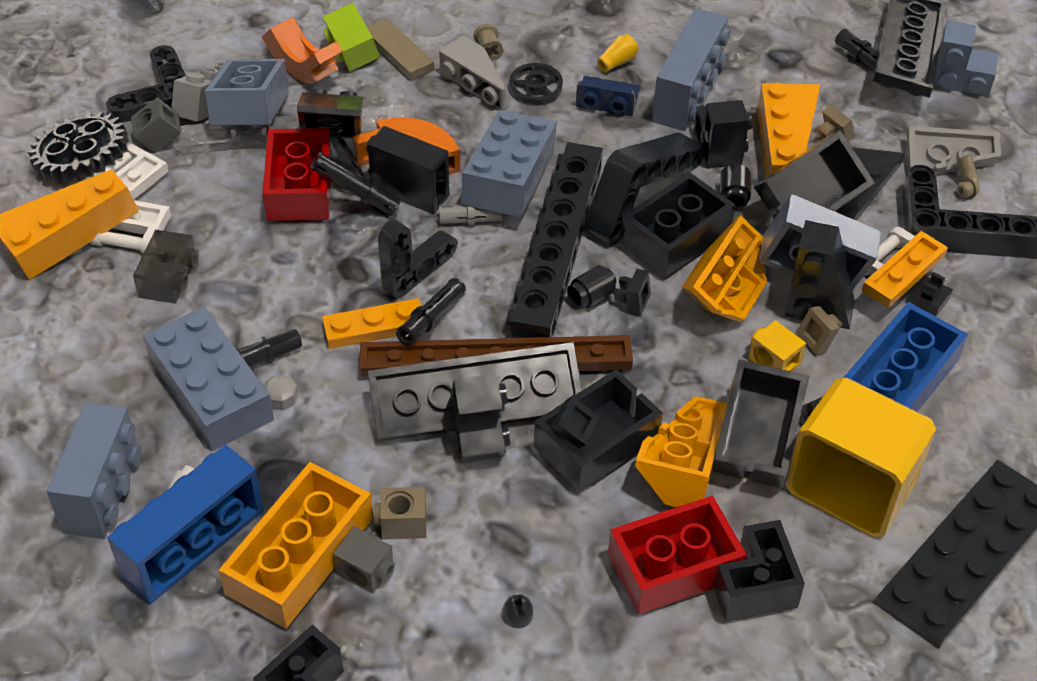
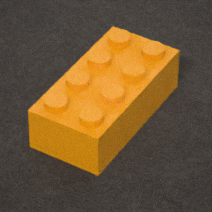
M309 462L219 569L224 594L287 629L335 568L333 553L351 529L355 526L364 531L373 520L371 493Z

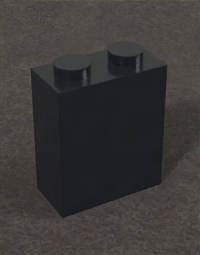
M383 126L376 135L371 136L366 146L369 159L368 173L370 181L378 182V187L399 197L401 202L434 215L438 211L439 205H443L450 196L448 150L387 126Z

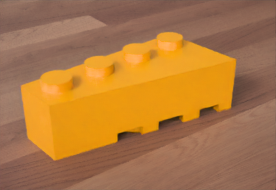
M761 84L757 114L765 178L807 150L821 84Z
M111 169L0 213V242L27 278L31 280L93 241L99 233L101 235L139 212L127 186Z

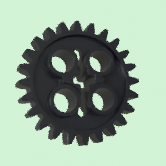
M88 112L85 117H81L78 113L72 120L64 117V123L54 122V128L52 129L44 128L43 132L45 135L35 136L37 142L30 144L32 150L28 151L31 165L39 177L43 176L46 181L53 178L54 183L64 178L65 182L69 183L73 177H77V180L81 181L84 175L88 174L90 177H93L94 171L105 172V165H115L114 158L123 157L121 151L128 149L126 143L129 142L124 124L120 122L118 117L113 119L112 114L104 116L102 112L97 113L95 116Z

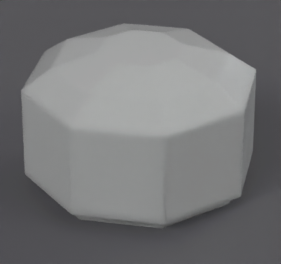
M276 375L265 382L264 388L270 394L272 408L284 410L295 404L298 389L297 384L290 376Z

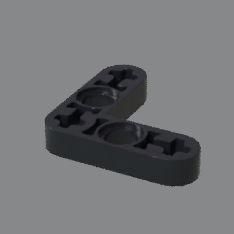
M162 45L155 47L150 52L152 68L159 84L117 94L107 100L108 114H112L113 119L118 117L121 123L131 121L133 115L149 104L143 103L144 101L156 99L157 97L172 108L174 80L186 76L173 47ZM166 59L168 63L163 64L162 60ZM173 74L177 75L176 77H173V78H164L165 76H168V75H173Z
M396 219L388 221L382 227L378 236L383 290L395 298H401L453 256L458 245L457 239L444 230H440L412 251L411 230Z

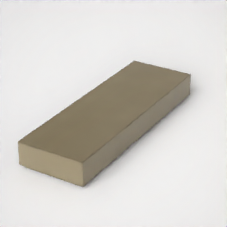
M387 18L367 27L373 37L376 48L410 80L434 70V61Z

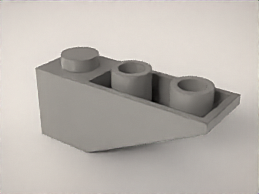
M462 35L439 51L440 74L460 85L466 91L481 98L487 104L492 105L498 110H506V87L484 47Z
M218 62L215 63V66L201 68V71L187 73L186 76L174 80L172 109L179 114V117L196 122L209 117L205 90L225 63Z

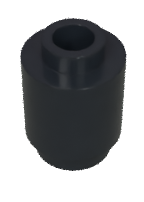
M740 164L728 165L720 173V194L735 204V210L744 208L751 199V172L746 166Z
M597 265L572 280L571 285L567 287L568 297L578 309L590 308L613 294V290L616 289V277L609 268Z

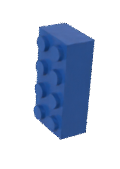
M907 302L843 378H849L918 412L959 361L968 334Z
M224 445L217 452L209 454L190 473L178 478L173 486L158 498L150 500L135 516L127 522L118 525L107 539L121 578L150 605L264 512L256 469L229 446Z

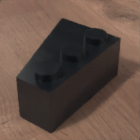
M805 220L785 316L804 320L810 308L820 306L827 315L833 314L843 324L840 328L850 329L855 299L854 294H851L849 272L846 271L845 252L840 229L838 226Z

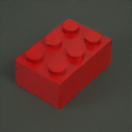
M330 128L268 129L262 193L267 221L330 219L331 180L310 170L314 158L318 159L317 154L319 152L324 153V155L331 159L333 157L331 141L328 138L330 137Z
M713 495L610 529L608 556L638 615L714 589L718 566L720 564L746 560L747 556Z

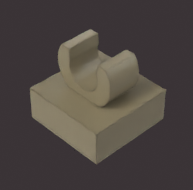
M832 104L822 111L824 123L818 128V131L823 134L819 137L820 140L839 130L842 131L848 142L854 138L853 125L850 118Z
M820 306L812 307L809 309L796 333L818 355L826 353L838 333L839 327L843 324L835 315H827Z

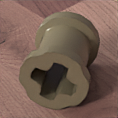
M492 24L478 26L473 33L474 41L484 47L491 61L499 59L504 50L501 41L497 39V28Z

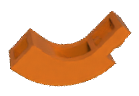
M294 17L270 28L262 36L263 41L274 58L285 59L286 71L302 83L313 84L338 70L335 64L337 63L335 57L343 52L339 43L336 41L321 50L316 48L305 37Z
M407 117L381 119L376 121V130L352 137L353 152L360 166L369 164L366 146L371 136L376 135L383 126H387L448 150L449 175L461 171L460 148L454 139L442 128L424 120Z

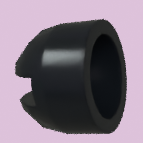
M523 594L508 597L503 605V619L507 625L512 628H524L531 623L533 619V605L528 597ZM515 605H521L523 615L517 616Z

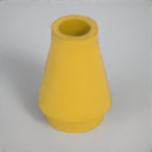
M628 34L617 36L606 51L597 58V65L603 72L607 73L613 68L634 60L639 52L638 44Z

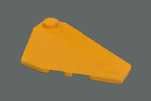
M694 396L676 412L675 419L669 424L664 422L653 438L648 436L642 442L635 467L665 505L679 507L706 497L728 403Z

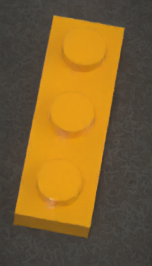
M920 231L863 283L861 291L885 307H891L945 257L948 247Z
M416 298L322 316L329 349L396 337L397 328L410 318L411 312L416 307L422 306L420 299Z

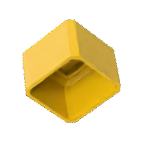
M849 378L835 379L798 432L785 486L793 496L871 537H884L918 482L936 432V427L931 418Z

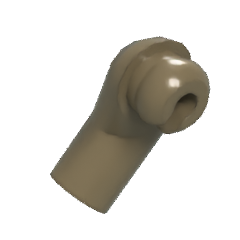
M966 155L956 158L962 180L958 185L957 191L962 198H973L979 193L980 184L972 155Z

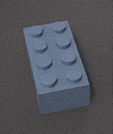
M695 8L656 77L653 123L686 131L691 121L695 122L696 107L700 106V103L704 104L706 102L709 86L715 85L718 69H723L726 63L727 52H724V46L726 47L731 30L727 29L728 16Z
M498 110L462 173L461 204L522 217L554 153L557 122L547 120L541 116L531 117L511 110Z
M205 306L143 335L151 364L211 451L274 420L270 394Z

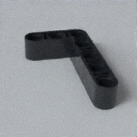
M678 132L615 150L609 156L604 166L585 220V231L609 245L616 244L621 238L622 217L633 210L640 188L696 169L705 156V145Z
M914 165L908 170L902 192L904 225L907 232L916 236L922 231L948 247L947 252L1037 259V216L940 209L935 171L926 165Z

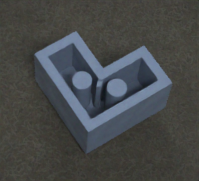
M947 20L939 49L934 87L989 97L996 75L998 53L972 49L976 25Z

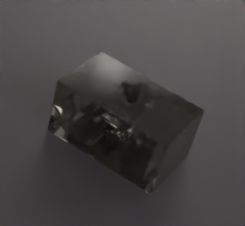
M155 229L133 274L138 298L176 304L181 291L184 292L188 286V276L191 269L196 268L199 260V251L195 249L192 235Z

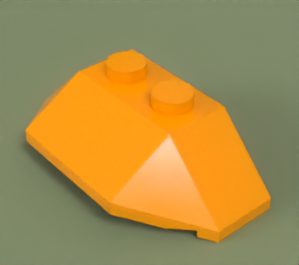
M740 215L704 252L681 287L705 310L741 323L745 320L767 284L766 265L758 262L763 236Z

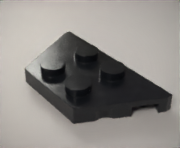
M852 147L875 183L838 208L836 212L857 221L901 166L905 154Z

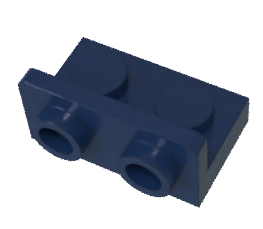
M584 76L583 80L577 84L576 107L633 116L640 94V85Z

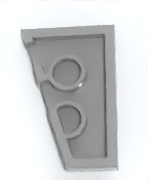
M909 126L906 133L908 170L914 165H926L932 168L936 175L959 171L956 158L972 155L975 168L996 164L1001 158L999 132Z

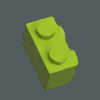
M354 3L322 16L326 24V28L322 29L329 45L336 41L339 43L343 52L337 55L336 59L339 63L344 61L349 71L380 58L373 37Z

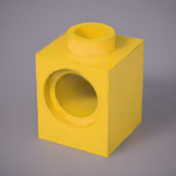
M775 320L767 327L759 328L753 334L750 340L749 359L757 364L792 372L802 363L806 342Z

